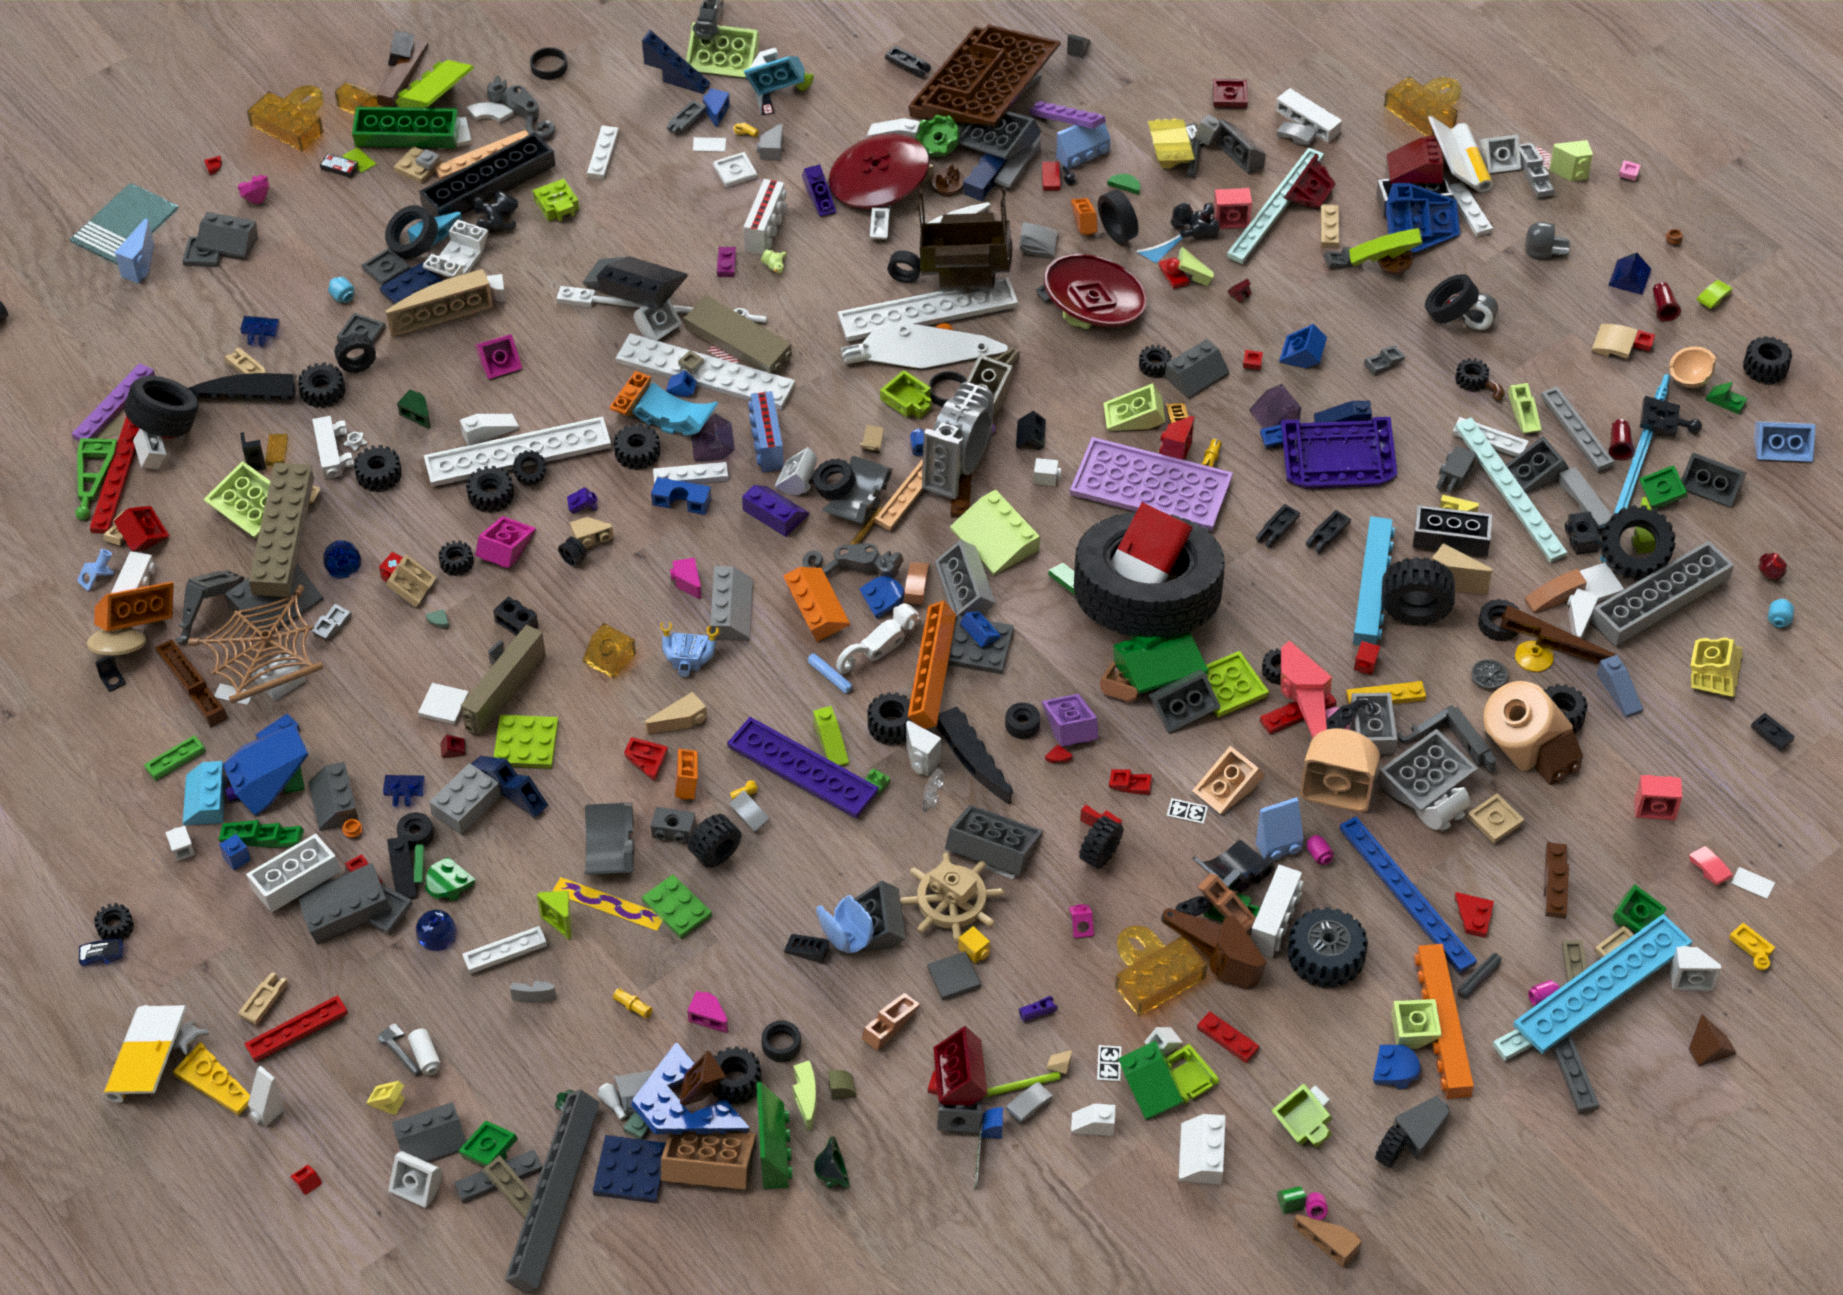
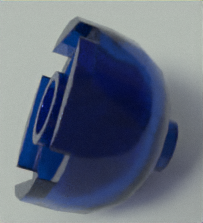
M337 540L326 547L323 553V564L331 576L348 578L350 577L349 574L356 573L359 570L361 555L358 548L352 542Z
M434 909L425 912L418 919L415 928L418 943L430 951L446 949L447 945L451 942L453 943L457 936L454 919L443 910Z

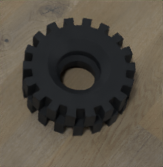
M322 362V365L315 363L314 367L309 365L307 366V371L303 369L302 375L299 374L298 386L302 400L307 402V405L311 406L313 404L315 408L321 405V408H325V405L328 404L330 407L333 406V402L337 404L339 398L342 399L344 397L343 393L346 391L342 371H339L337 366L333 367L331 363L327 366L326 362ZM319 385H328L324 388H316Z
M640 423L639 426H635V424H631V427L624 426V430L620 429L618 434L615 435V458H617L618 463L621 462V466L625 467L627 465L628 469H632V467H635V470H639V467L646 469L648 464L651 467L654 465L653 461L657 462L658 456L660 457L661 450L658 433H656L654 428L650 430V426L646 425L643 427V424ZM636 443L643 444L641 447H631V445Z
M375 445L371 446L369 450L365 448L364 453L360 451L358 457L354 459L356 480L365 490L369 488V491L373 492L376 489L377 492H381V489L384 488L386 491L389 490L388 486L393 488L395 482L398 483L400 481L399 477L402 476L399 455L396 454L394 449L390 450L388 446L385 449L383 445H379L378 448H375ZM376 465H383V466H384V467H382V468H380V469H371L372 467H374V466H376Z
M484 466L483 470L478 468L476 469L477 473L472 472L471 477L467 478L466 488L468 500L472 506L474 505L476 510L480 508L481 512L488 510L489 513H493L492 510L496 509L498 512L500 507L505 509L507 503L510 504L512 502L511 498H514L513 481L507 470L503 472L501 467L496 469V466H492V468ZM488 488L497 489L496 491L490 493L484 492Z
M1107 816L1099 818L1097 823L1093 824L1092 829H1089L1088 835L1085 836V841L1081 845L1082 849L1079 851V858L1096 869L1103 868L1108 863V860L1112 858V854L1116 852V847L1120 844V839L1124 832L1123 826Z

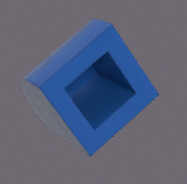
M684 370L670 377L666 391L678 397L690 396L694 394L697 380Z
M1003 1107L985 1111L982 1114L981 1138L1002 1139Z

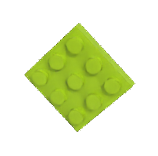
M1240 651L1206 665L1209 673L1206 674L1207 679L1220 704V708L1214 710L1218 718L1269 696L1268 689Z
M500 715L493 757L507 759L511 766L515 768L552 769L559 723L558 717Z

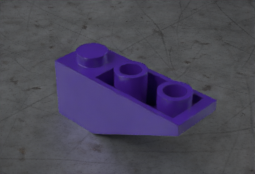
M821 165L804 168L802 178L819 217L836 213Z

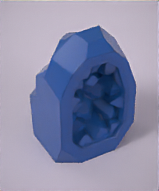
M920 428L913 430L910 434L911 450L916 456H923L925 431Z

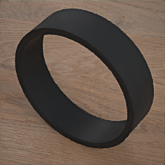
M541 48L535 51L530 58L531 71L540 79L552 80L559 78L567 70L566 55L558 48ZM545 56H556L564 61L560 68L552 71H542L533 66L538 59Z
M944 371L931 378L929 387L932 389L936 383L943 380H954L962 384L967 379L960 373ZM931 390L930 399H932V402L943 407L949 399L940 398Z

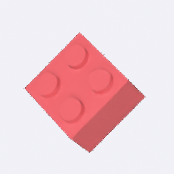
M1250 188L1215 190L1213 219H1218L1219 229L1247 228L1250 224L1252 209Z
M1641 775L1634 798L1635 818L1676 820L1682 800L1681 778Z

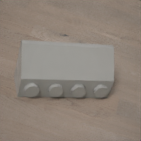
M960 539L935 561L950 608L956 613V620L958 616H964L967 612L980 611L981 614H984L996 604L976 546Z
M714 566L711 634L716 632V627L720 630V634L715 637V640H750L753 578L733 566Z

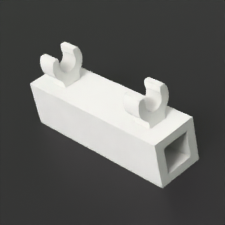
M331 416L312 419L324 479L343 476L341 467L349 468L354 466L351 453H345L342 456L338 455L335 435L347 434L345 421H338L336 424H332Z

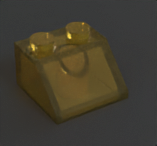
M344 82L334 91L337 107L355 115L356 107L379 106L376 93L358 84Z
M603 623L592 635L582 661L614 679L636 654L635 639Z

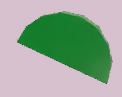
M1116 174L1107 180V185L1138 195L1140 193L1139 181L1130 174Z
M416 845L414 882L421 884L424 883L425 852L423 845Z

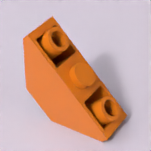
M635 371L610 405L609 410L625 416L634 415L632 410L648 389L651 376Z

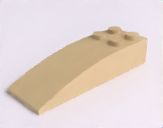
M481 269L441 281L410 295L386 310L391 337L493 308L490 283L484 270Z

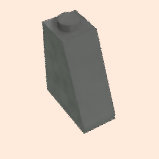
M1437 1095L1395 1116L1393 1126L1409 1134L1405 1145L1416 1160L1421 1158L1447 1123L1449 1107Z

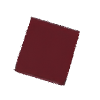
M446 734L441 741V757L464 756V738Z

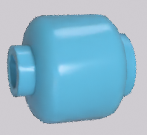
M335 277L330 281L328 292L337 302L347 303L354 297L355 288L345 277Z
M1786 599L1773 601L1769 607L1768 621L1779 628L1789 626L1793 620L1794 606Z

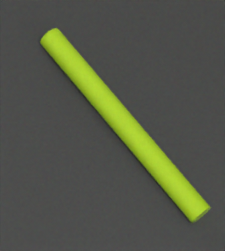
M1053 1072L987 1088L988 1094L984 1098L1031 1087L1037 1082L1044 1084L1060 1080V1073Z

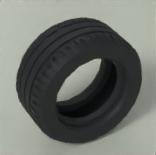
M144 376L131 384L124 405V411L131 423L143 431L161 437H179L189 432L192 428L199 404L194 393L186 386L164 377Z

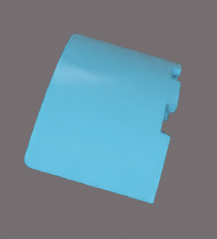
M652 383L636 404L632 413L648 425L654 424L661 427L663 432L669 434L678 432L686 436L696 434L701 430L718 405V402L715 401L707 404L687 402L669 394L655 383Z

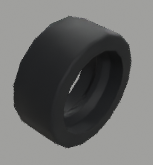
M906 250L894 252L888 263V273L899 282H915L921 272V259L916 254ZM897 263L907 264L913 270H904L898 267Z
M778 1020L771 1022L762 1032L761 1042L764 1054L776 1062L792 1060L801 1049L799 1029L789 1021ZM786 1033L791 1035L794 1041L788 1048L776 1049L770 1046L769 1039L775 1034Z

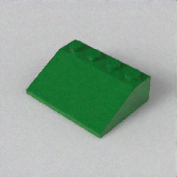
M1189 632L1172 637L1165 636L1160 643L1148 649L1134 639L1113 645V659L1116 667L1120 672H1123L1124 677L1137 689L1139 694L1167 686L1199 669L1205 672V674L1209 673Z
M757 1082L763 1189L789 1188L788 1180L793 1179L792 1166L788 1167L787 1161L791 1160V1147L787 1148L786 1142H790V1129L785 1128V1123H789V1110H784V1102L763 1083Z

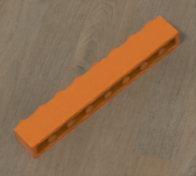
M945 600L928 606L907 716L914 724L924 729L937 726L956 620V613Z
M1443 944L1419 945L1417 954H1414V965L1418 966L1419 969L1417 979L1423 988L1421 989L1422 1000H1436L1441 1029V1038L1432 1043L1433 1054L1437 1055L1438 1058L1436 1061L1437 1072L1441 1073L1442 1077L1440 1079L1441 1091H1445L1446 1099L1471 1097L1474 1085Z

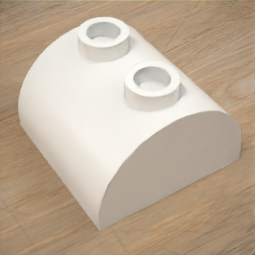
M669 299L660 310L643 306L634 312V320L640 332L646 338L655 341L682 324Z
M807 447L787 459L774 487L788 495L806 493L811 487V484L808 482L813 479V474L815 473L814 468L817 464L815 453Z
M279 654L272 659L292 656L289 654ZM283 660L271 663L253 672L251 676L253 678L269 668L294 663L296 660ZM299 665L283 667L268 672L254 681L261 685L301 668ZM303 676L265 692L275 702L306 682V678Z
M1452 788L1421 812L1416 809L1415 811L1428 827L1443 831L1451 826L1450 820L1453 818L1454 820H1459L1465 816L1464 810L1470 806V798L1465 788Z
M401 1151L395 1155L388 1191L420 1206L427 1207L439 1189L442 1180V1169Z

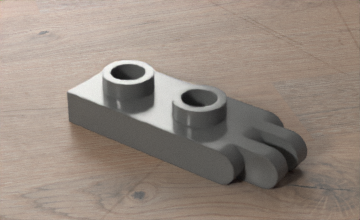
M692 100L669 120L667 130L672 131L674 134H677L679 131L684 132L706 112V106Z

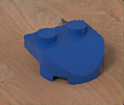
M887 576L877 577L859 588L877 619L894 609V607L901 605L905 593L904 588L898 581Z
M1380 1045L1373 1077L1375 1085H1396L1397 1089H1404L1414 1079L1418 1080L1421 1074V1064L1413 1050L1404 1045Z

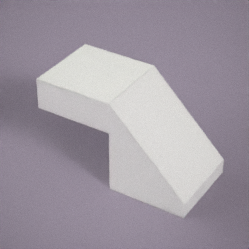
M776 48L760 52L750 68L778 60Z

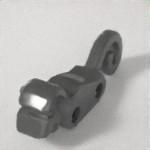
M703 0L700 5L699 17H697L696 24L692 28L696 32L698 39L711 40L714 34H718L719 29L716 24L722 14L724 0Z
M497 75L493 83H489L487 86L489 101L492 103L504 101L506 106L514 113L526 119L525 128L528 134L536 132L532 128V124L539 118L537 101L523 86L513 85L507 88V80L505 79L501 82V77ZM542 121L537 125L539 132L536 133L543 140L548 139L554 135L555 125L551 121Z
M870 543L850 544L837 547L833 553L835 559L822 569L826 576L837 567H840V569L849 568L864 573L878 571L880 576L894 579L899 574L898 569L904 560L899 552L891 554V551H887L880 556L877 547ZM873 548L874 552H866V549ZM842 549L848 550V553L840 555ZM812 550L804 555L802 560L803 567H810L812 559H816L814 562L816 568L822 566L823 557L819 551Z

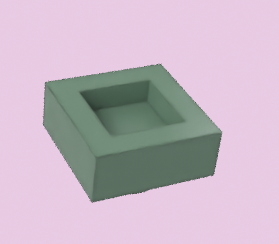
M634 1112L623 1127L625 1133L643 1140L650 1128L639 1114Z

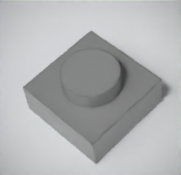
M425 149L415 160L417 165L431 170L440 161V156Z

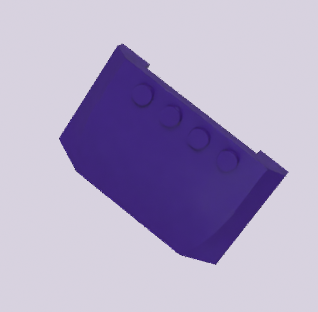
M1372 417L1371 421L1300 423V420H1281L1287 482L1305 489L1380 486L1397 477L1391 417Z

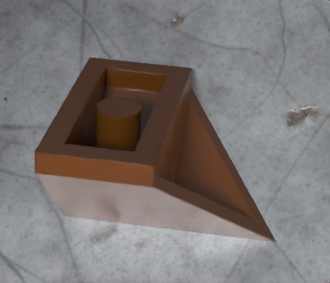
M1701 1014L1688 1049L1697 1065L1701 1066L1736 1054V1050L1727 1035Z

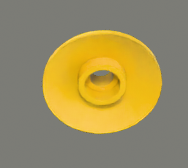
M1536 641L1521 643L1515 651V660L1521 668L1530 672H1542L1552 665L1554 655L1551 649L1535 645Z

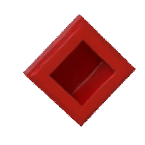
M309 1165L304 1166L290 1176L304 1195H307L322 1184L317 1172Z

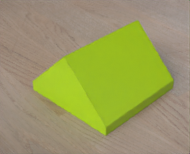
M539 892L537 894L540 917L569 940L572 937V911L569 892Z

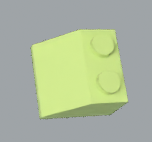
M1588 141L1554 144L1549 170L1570 181L1587 180L1593 157Z
M1435 999L1394 1001L1391 1016L1396 1045H1404L1410 1049H1419L1441 1038Z

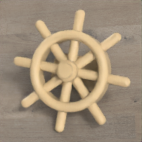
M944 853L942 856L943 861L940 865L927 874H924L915 867L910 869L911 875L921 881L918 886L917 896L902 897L900 901L901 905L918 904L921 913L926 918L917 927L918 932L923 933L933 923L939 927L952 929L953 939L958 942V938L961 936L960 928L973 923L977 919L987 926L994 925V920L983 913L986 898L1003 896L1004 890L1002 888L986 889L983 880L979 876L986 867L984 861H980L971 870L964 866L953 865L950 854ZM930 887H931L932 890L935 891L936 893H940V894L926 895V893H927V891H928V889H929ZM969 899H977L974 906L967 901ZM941 902L935 909L928 904ZM959 906L967 912L958 915L957 907ZM949 908L950 915H944L942 912Z

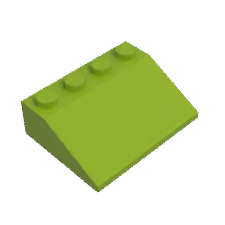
M451 60L438 61L432 66L433 70L431 72L427 70L421 75L422 79L420 81L417 79L412 82L409 90L404 89L398 94L399 98L395 102L401 108H426L474 69L473 65Z

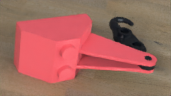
M1290 640L1281 647V692L1286 698H1291L1294 702L1298 703L1312 739L1316 734L1324 730L1344 729L1353 721L1358 708L1362 705L1370 707V717L1375 713V705L1371 700L1359 698L1351 704L1340 707L1326 720L1324 700L1331 695L1332 676Z

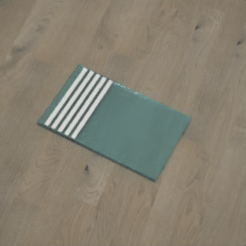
M129 183L69 240L118 265L115 251L144 219H148L151 233H153L179 207L143 188Z

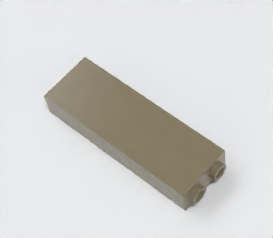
M707 295L684 317L686 330L754 369L775 374L779 372L783 363L792 356L790 342Z
M526 625L460 705L464 727L468 732L481 736L546 656L543 633Z

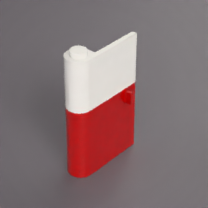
M1141 502L1111 560V564L1118 573L1128 579L1142 583H1164L1193 527Z

